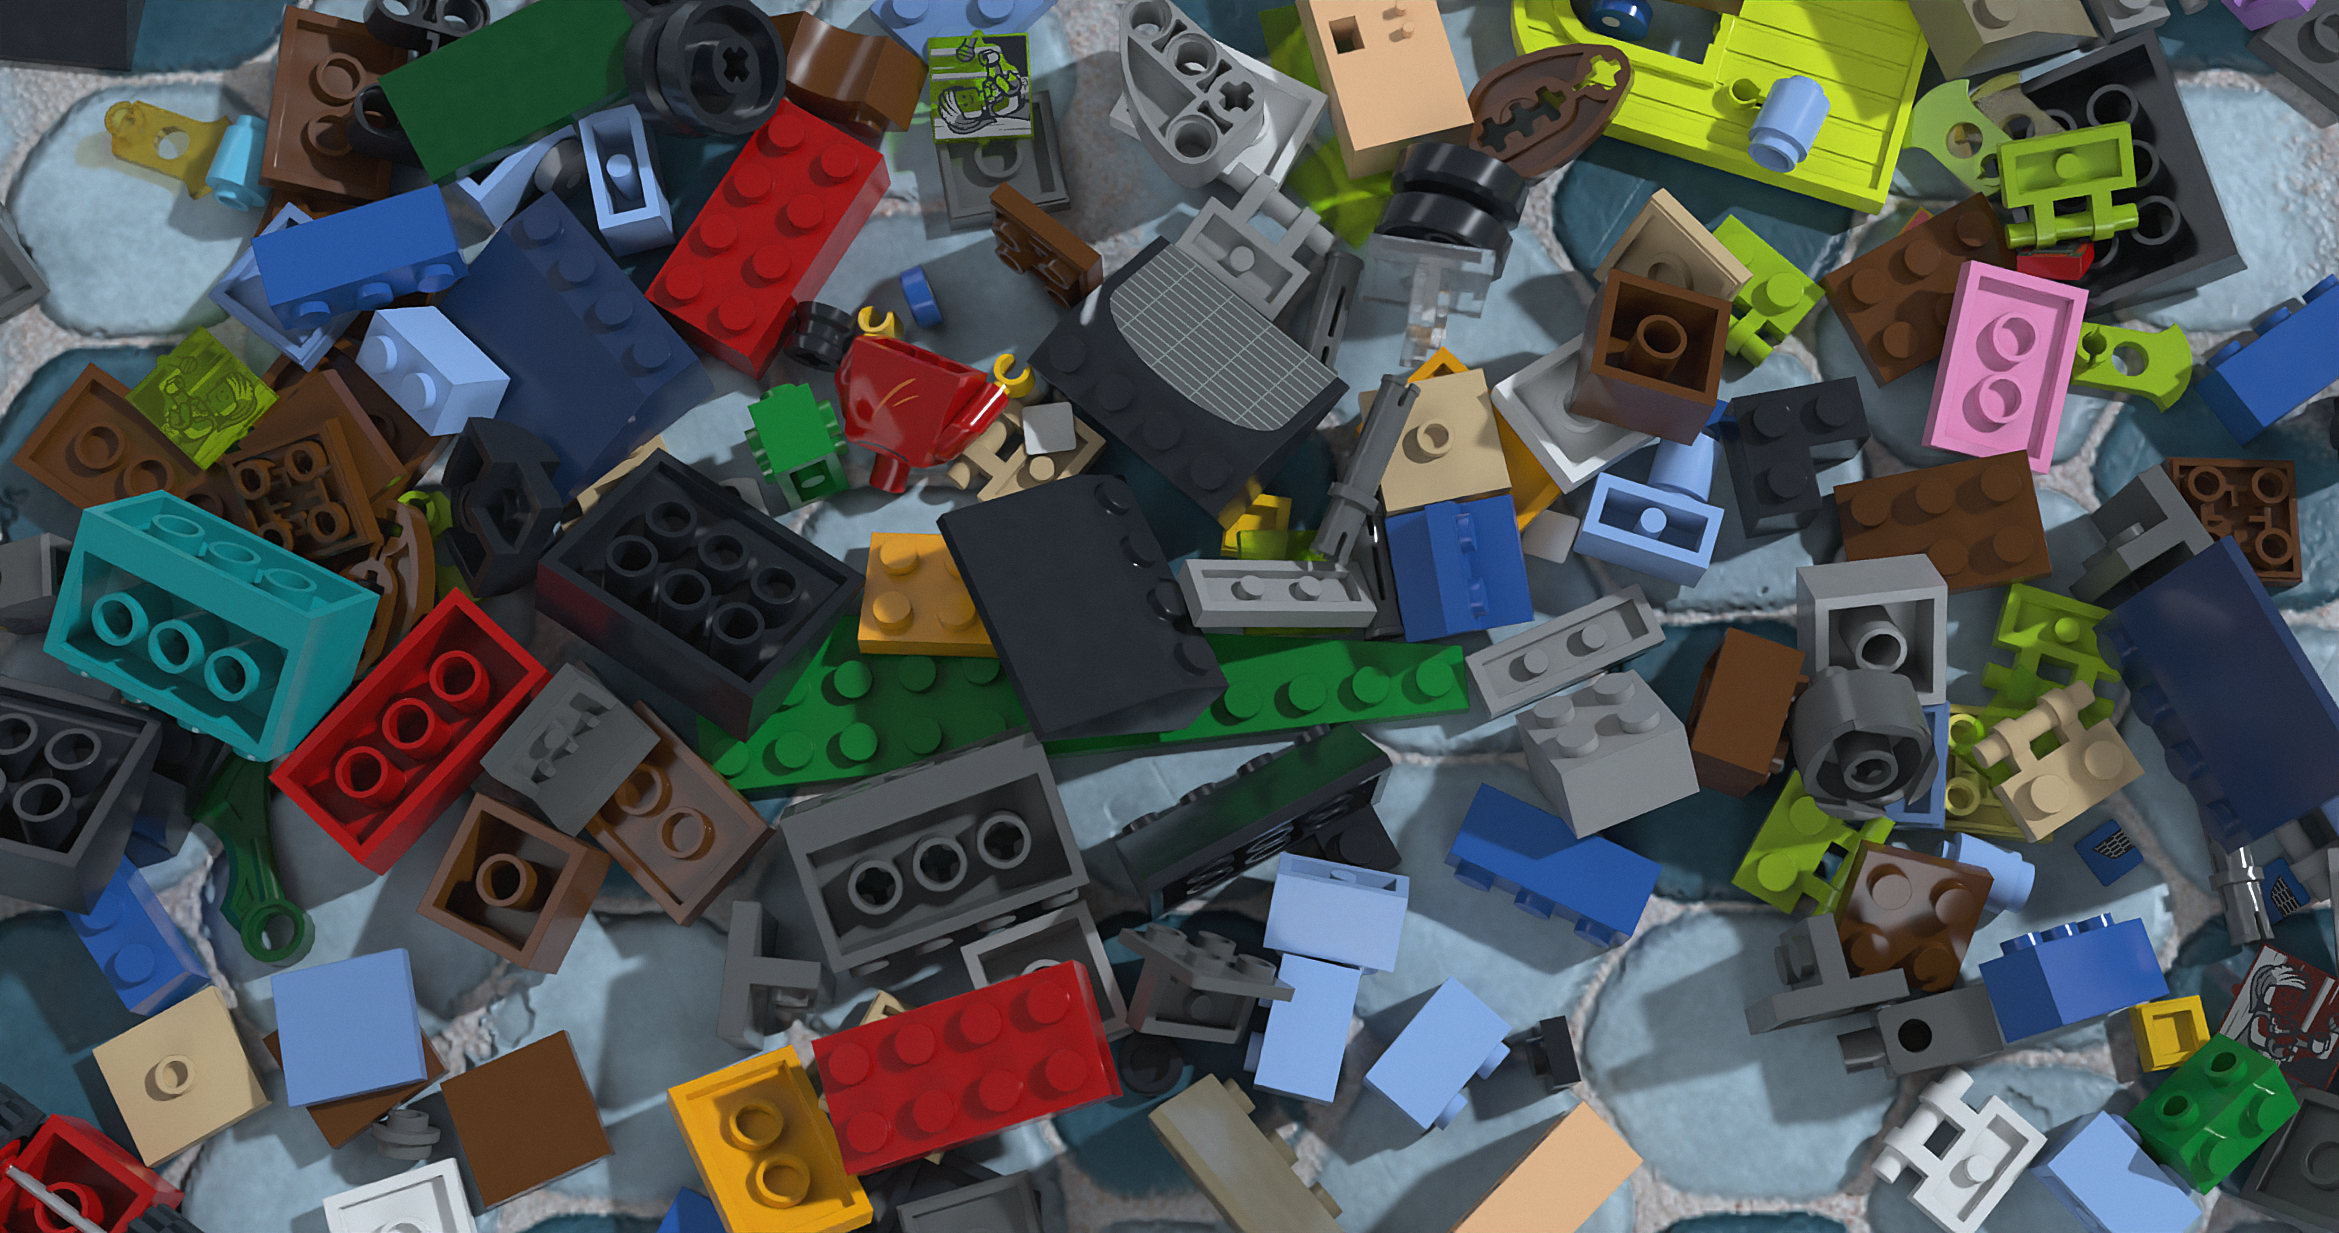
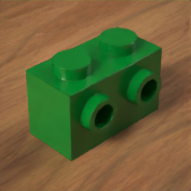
M808 382L797 387L794 384L776 386L764 392L760 396L759 402L747 406L755 427L744 431L755 461L758 467H760L767 485L779 483L792 511L850 488L839 457L850 453L829 399L827 398L816 403Z
M2218 1032L2123 1119L2139 1133L2143 1141L2139 1147L2157 1166L2164 1164L2170 1167L2186 1181L2191 1189L2205 1196L2300 1109V1106L2275 1061Z

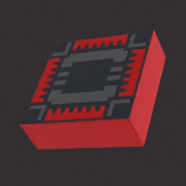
M2072 238L2057 241L2056 247L2037 250L2033 245L2023 247L2017 255V272L2047 280H2079L2094 260V241L2090 238Z

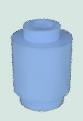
M1795 75L1790 78L1778 79L1773 83L1748 134L1751 142L1748 147V153L1759 165L1772 171L1786 173L1792 171L1796 163L1806 159L1830 110V102L1824 95L1823 88L1816 81L1805 76Z
M1703 427L1692 446L1661 438L1646 486L1707 504L1724 451L1722 445L1714 440L1715 434L1710 429Z
M1957 832L1950 842L1941 840L1938 843L1933 856L1984 867L1993 876L1994 881L1985 902L1984 910L1996 914H2001L2004 910L2013 913L2021 911L2033 885L2035 867L2031 863L2022 861V856L2019 852L1961 832Z

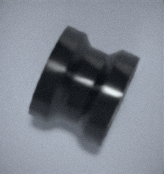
M815 301L799 302L795 313L798 326L794 334L787 336L783 352L786 356L804 366L824 372L836 373L845 356L842 351L844 342L853 337L857 326L856 320L846 312L824 303Z

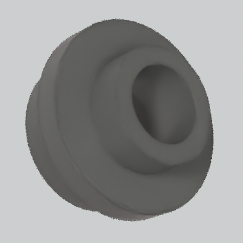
M399 1109L389 1111L387 1120L373 1123L371 1135L378 1139L377 1154L393 1159L421 1160L431 1156L432 1144L440 1140L441 1128L428 1123L429 1114L425 1112Z

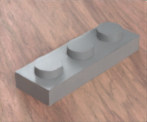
M1186 559L1177 575L1194 627H1368L1377 613L1359 562H1348L1346 566L1330 561Z
M1636 583L1464 658V667L1489 720L1655 649L1663 645L1666 637L1639 583Z

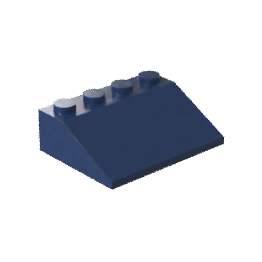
M552 190L497 231L468 268L470 276L460 278L437 307L450 322L511 378L493 419L504 420L527 429L547 443L555 452L561 463L551 483L558 491L564 505L572 501L628 458L637 448L645 445L715 391L696 354Z
M2231 534L2213 543L2113 609L2092 628L2097 636V647L2102 659L2110 668L2118 670L2131 693L2130 701L2135 714L2142 723L2152 728L2165 750L2164 758L2169 771L2177 781L2186 785L2200 808L2199 818L2203 828L2213 840L2220 842L2227 855L2296 822L2339 797V708Z

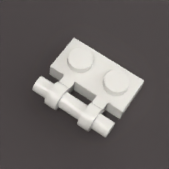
M1954 1065L1949 1068L1938 1083L1930 1081L1918 1096L1921 1102L1920 1106L1902 1128L1894 1126L1881 1142L1885 1149L1870 1168L1889 1184L1896 1180L1906 1166L1912 1168L1922 1179L1906 1198L1947 1233H1974L2048 1139L1996 1095L1988 1096L1974 1112L1960 1100L1974 1081L1966 1072ZM1944 1120L1959 1131V1133L1942 1154L1936 1157L1923 1145Z

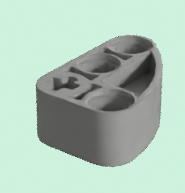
M1126 0L1123 3L1119 15L1120 70L1124 97L1131 120L1152 158L1174 182L1182 187H1203L1213 181L1261 132L1265 97L1263 87L1253 74L1170 0ZM1149 23L1160 27L1161 31L1154 35L1146 36L1140 35L1134 29L1142 24ZM1197 63L1206 70L1199 75L1190 76L1178 71V68L1183 64ZM1228 107L1231 110L1228 112L1225 110V108ZM1245 107L1247 111L1244 112L1241 108ZM1196 143L1205 147L1207 152L1200 157L1190 158L1179 153L1178 149L1185 144Z

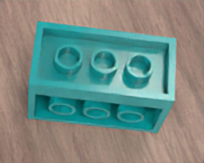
M161 489L83 510L42 651L65 662L67 669L78 676L99 679L121 690L122 696L132 703L154 706L176 717L177 723L184 729L200 734H210L232 745L233 751L245 759L268 762L295 750L347 698L380 595Z

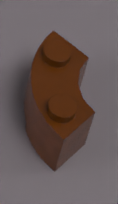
M806 11L769 16L781 36L787 60L786 87L782 98L816 117L845 125L853 133L865 138H879L881 132H908L930 66L888 36H867L849 32L825 23Z

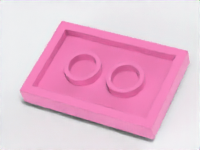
M1973 260L1962 263L1921 446L1969 459L2027 449L2032 474L2037 476L2049 474L2089 290Z

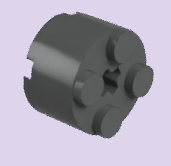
M1830 666L1814 675L1811 687L1797 699L1789 713L1787 730L1803 786L1806 792L1814 798L1816 806L1825 814L1845 820H1870L1885 816L1887 813L1884 806L1905 798L1907 806L1927 792L1937 776L1939 761L1935 745L1912 681L1905 675L1893 674L1877 669L1848 671L1841 666Z

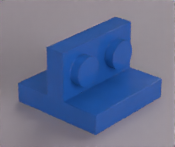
M1502 495L1460 504L1452 501L1425 505V510L1384 518L1406 643H1415L1535 621L1513 495Z

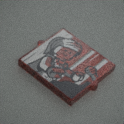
M2262 942L2241 984L2234 983L2231 986L2230 990L2234 997L2212 1038L2219 1032L2275 1061L2282 1074L2310 1088L2326 1092L2339 1068V979Z

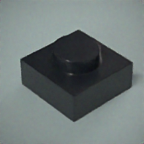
M1371 803L1313 834V839L1325 861L1386 872L1400 865L1402 861Z
M1563 1015L1538 1021L1531 1027L1534 1038L1525 1040L1526 1055L1533 1078L1543 1077L1547 1092L1573 1087L1581 1082V1077L1566 1016Z

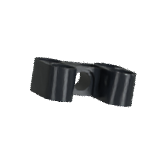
M368 0L363 10V22L367 31L375 39L385 44L416 51V59L489 25L491 19L490 8L486 0H395L407 8L408 15H397L390 12L385 7L384 0ZM445 16H456L462 19L468 25L470 31H458L452 28L446 22ZM373 83L361 89L357 93L344 122V135L348 143L357 152L366 156L425 170L380 84ZM374 111L382 114L388 119L391 128L378 129L371 126L366 121L363 113Z

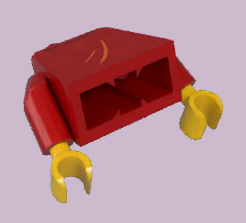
M867 306L862 308L858 314V324L864 331V334L857 335L853 339L834 375V384L842 416L846 420L844 433L847 440L876 452L868 481L869 484L887 492L903 493L905 492L912 466L924 469L945 464L948 460L957 458L987 431L1009 405L1007 396L1021 398L1033 390L1035 374L1032 366H1027L1018 378L1007 379L1006 376L1013 370L1016 361L1012 354H1002L994 363L993 372L996 380L994 383L986 382L988 375L986 372L901 341L904 325L895 311L890 310L885 321L879 326L881 315L874 306Z

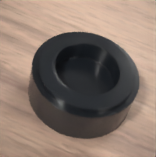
M1140 1032L1131 1035L1124 1042L1119 1051L1117 1061L1119 1075L1124 1085L1136 1095L1146 1098L1160 1097L1170 1092L1181 1079L1184 1066L1182 1051L1171 1036Z

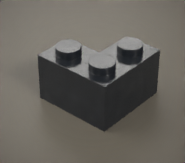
M1856 376L1731 398L1718 423L1746 539L1807 529L1824 508L1814 465L1854 459L1871 437Z

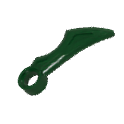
M232 750L206 787L192 818L211 829L221 840L227 852L229 883L220 912L241 935V941L245 950L254 959L274 967H290L302 961L311 951L315 941V925L312 917L302 907L286 900L272 821L271 780L268 778L272 774L273 760L268 762L252 761L237 755ZM286 915L290 917L294 925V934L291 941L279 950H269L263 942V930L266 924L277 916Z

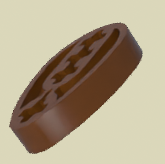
M1575 43L1548 47L1524 54L1494 68L1479 80L1467 100L1474 120L1468 143L1469 148L1483 152L1507 164L1523 177L1524 181L1538 180L1553 174L1584 152L1600 137L1617 116L1634 85L1635 71L1632 62L1622 50L1612 45ZM1602 59L1610 66L1617 65L1618 63L1621 66V70L1613 75L1617 85L1609 90L1600 83L1592 86L1589 85L1590 79L1597 75L1594 64ZM1549 90L1556 97L1565 94L1566 101L1559 106L1561 117L1557 120L1552 121L1545 114L1539 116L1532 122L1535 132L1528 137L1519 130L1511 132L1504 137L1507 147L1503 151L1499 152L1491 145L1483 147L1482 141L1489 136V130L1486 126L1491 122H1495L1502 128L1508 127L1516 121L1513 111L1517 107L1522 106L1528 112H1534L1543 105L1540 95L1545 91Z
M384 499L371 506L383 539L330 556L323 567L368 590L372 583L384 587V594L379 599L374 618H377L374 630H369L363 647L366 649L365 656L362 661L359 660L352 679L353 681L362 682L433 610L436 582L435 557L427 519L417 507L397 500ZM390 522L403 526L400 538L387 534Z

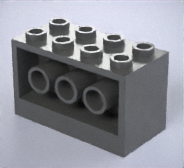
M1029 722L785 807L779 820L832 972L835 974L849 969L852 978L860 977L886 967L890 964L887 956L912 946L915 955H920L942 948L953 942L951 932L975 923L979 932L993 930L1009 924L1017 919L1014 912L1015 909L1039 901L1043 910L1066 904L1080 896L1077 887L1090 883L1042 743L1037 741ZM998 822H1005L1008 828L1017 826L1019 832L1011 836L1012 843L1010 845L999 847L996 842L987 843L984 840L985 837L992 834V825ZM941 844L944 850L954 849L957 854L949 858L948 867L937 869L934 864H925L922 861L929 856V847ZM877 867L880 872H890L892 877L887 880V888L875 891L872 886H864L861 881L865 879L866 869Z

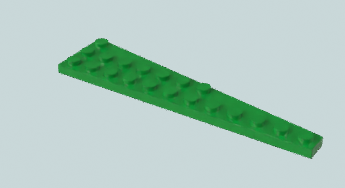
M843 615L785 701L746 744L696 713L699 753L740 794L862 781L1028 723V720L999 658L860 653L858 632L861 616ZM1203 633L1215 654L1229 687L1187 729L1041 741L1047 760L1303 732L1323 723H1327L1330 728H1336L1346 722L1351 726L1464 714L1469 712L1470 702L1462 646Z

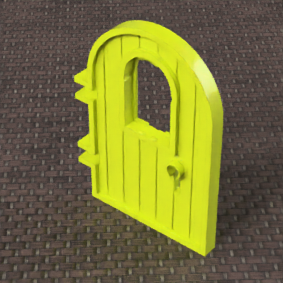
M1511 0V33L1518 57L1548 47L1583 43L1612 45L1622 50L1630 59L1635 71L1634 85L1619 113L1602 133L1603 135L1878 216L1884 206L1929 48V44L1907 0H1744L1739 16L1718 12L1721 17L1719 22L1714 24L1712 30L1715 39L1713 44L1709 43L1702 65L1597 34L1586 28L1577 19L1572 10L1570 0ZM1602 59L1594 64L1597 75L1590 79V86L1600 83L1609 90L1617 85L1613 75L1621 70L1620 63L1610 66ZM1795 75L1805 76L1816 81L1823 88L1824 95L1830 102V110L1804 161L1796 163L1794 169L1790 172L1782 173L1769 170L1755 162L1748 153V147L1751 143L1748 134L1761 109L1756 104L1764 103L1776 80L1790 78ZM1549 90L1541 94L1558 111L1560 104L1566 101L1565 94L1556 97Z

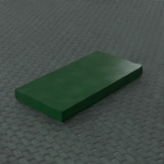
M538 0L377 78L433 185L438 184L440 189L628 97L629 93L623 73L625 44L634 24L620 0Z

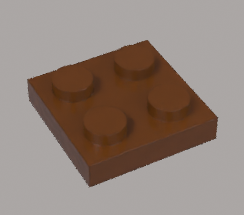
M1861 839L1834 914L1848 973L1867 976L1903 968L1908 987L1939 994L1952 991L1992 887L1993 876L1984 867Z

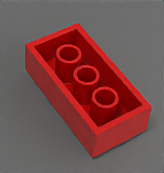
M782 98L776 113L754 132L644 296L679 336L760 382L784 346L787 336H790L798 325L795 313L799 302L814 301L890 187L891 181L884 155Z
M455 586L268 778L358 863L383 876L486 770L481 765L480 760L554 676Z
M1075 960L1066 961L811 1041L846 1176L869 1175L1123 1097L1086 965Z

